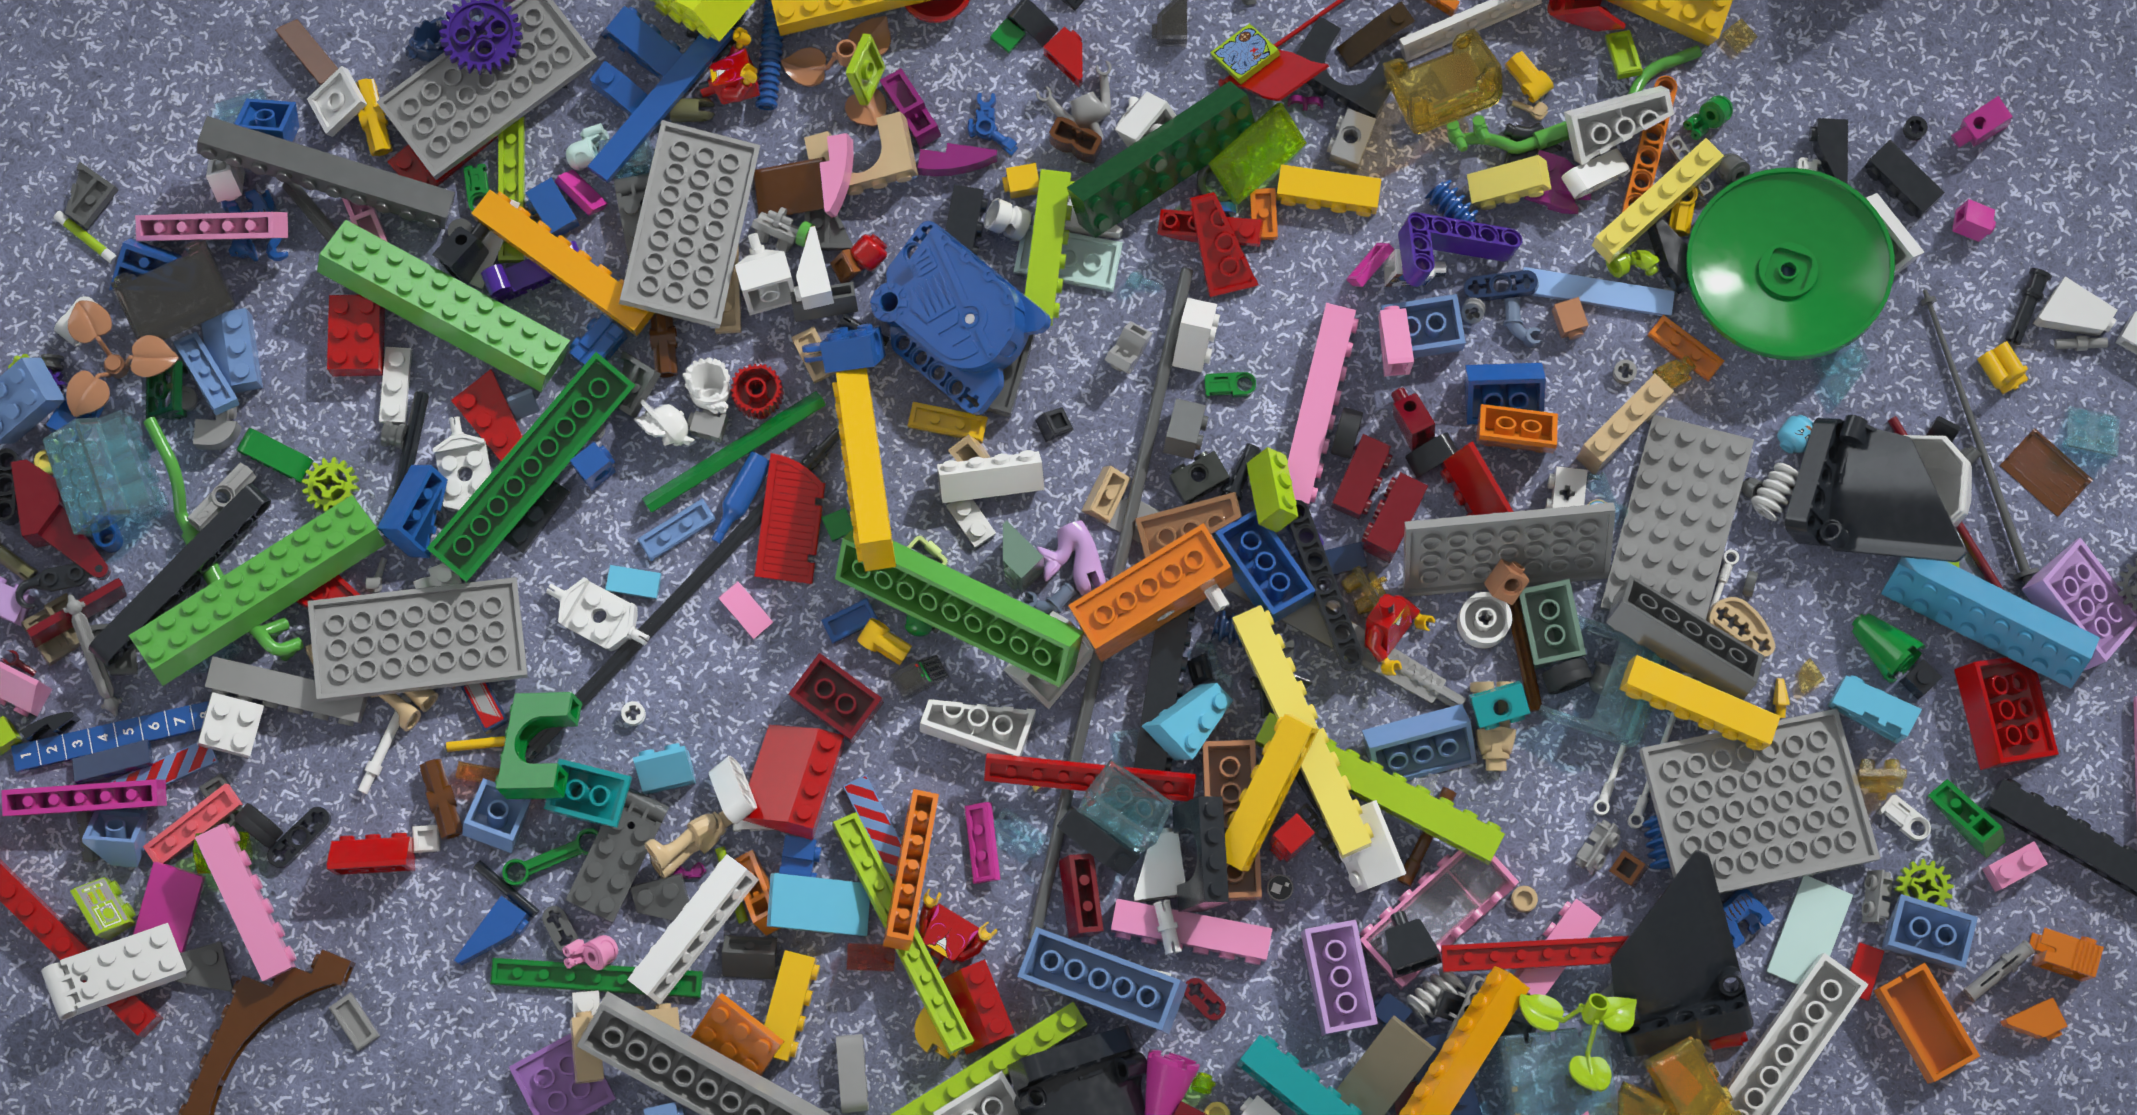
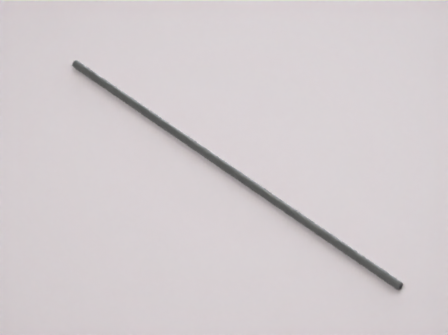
M1181 268L1110 579L1124 572L1136 524L1135 518L1138 516L1173 363L1180 323L1193 276V270L1189 268ZM1094 650L1068 761L1081 762L1104 664V661H1100ZM1061 789L1027 939L1030 940L1036 927L1043 929L1065 834L1057 827V824L1071 808L1075 790Z

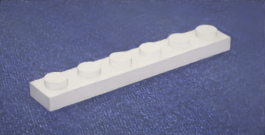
M1489 0L1399 39L1402 56L1406 62L1542 4V0Z

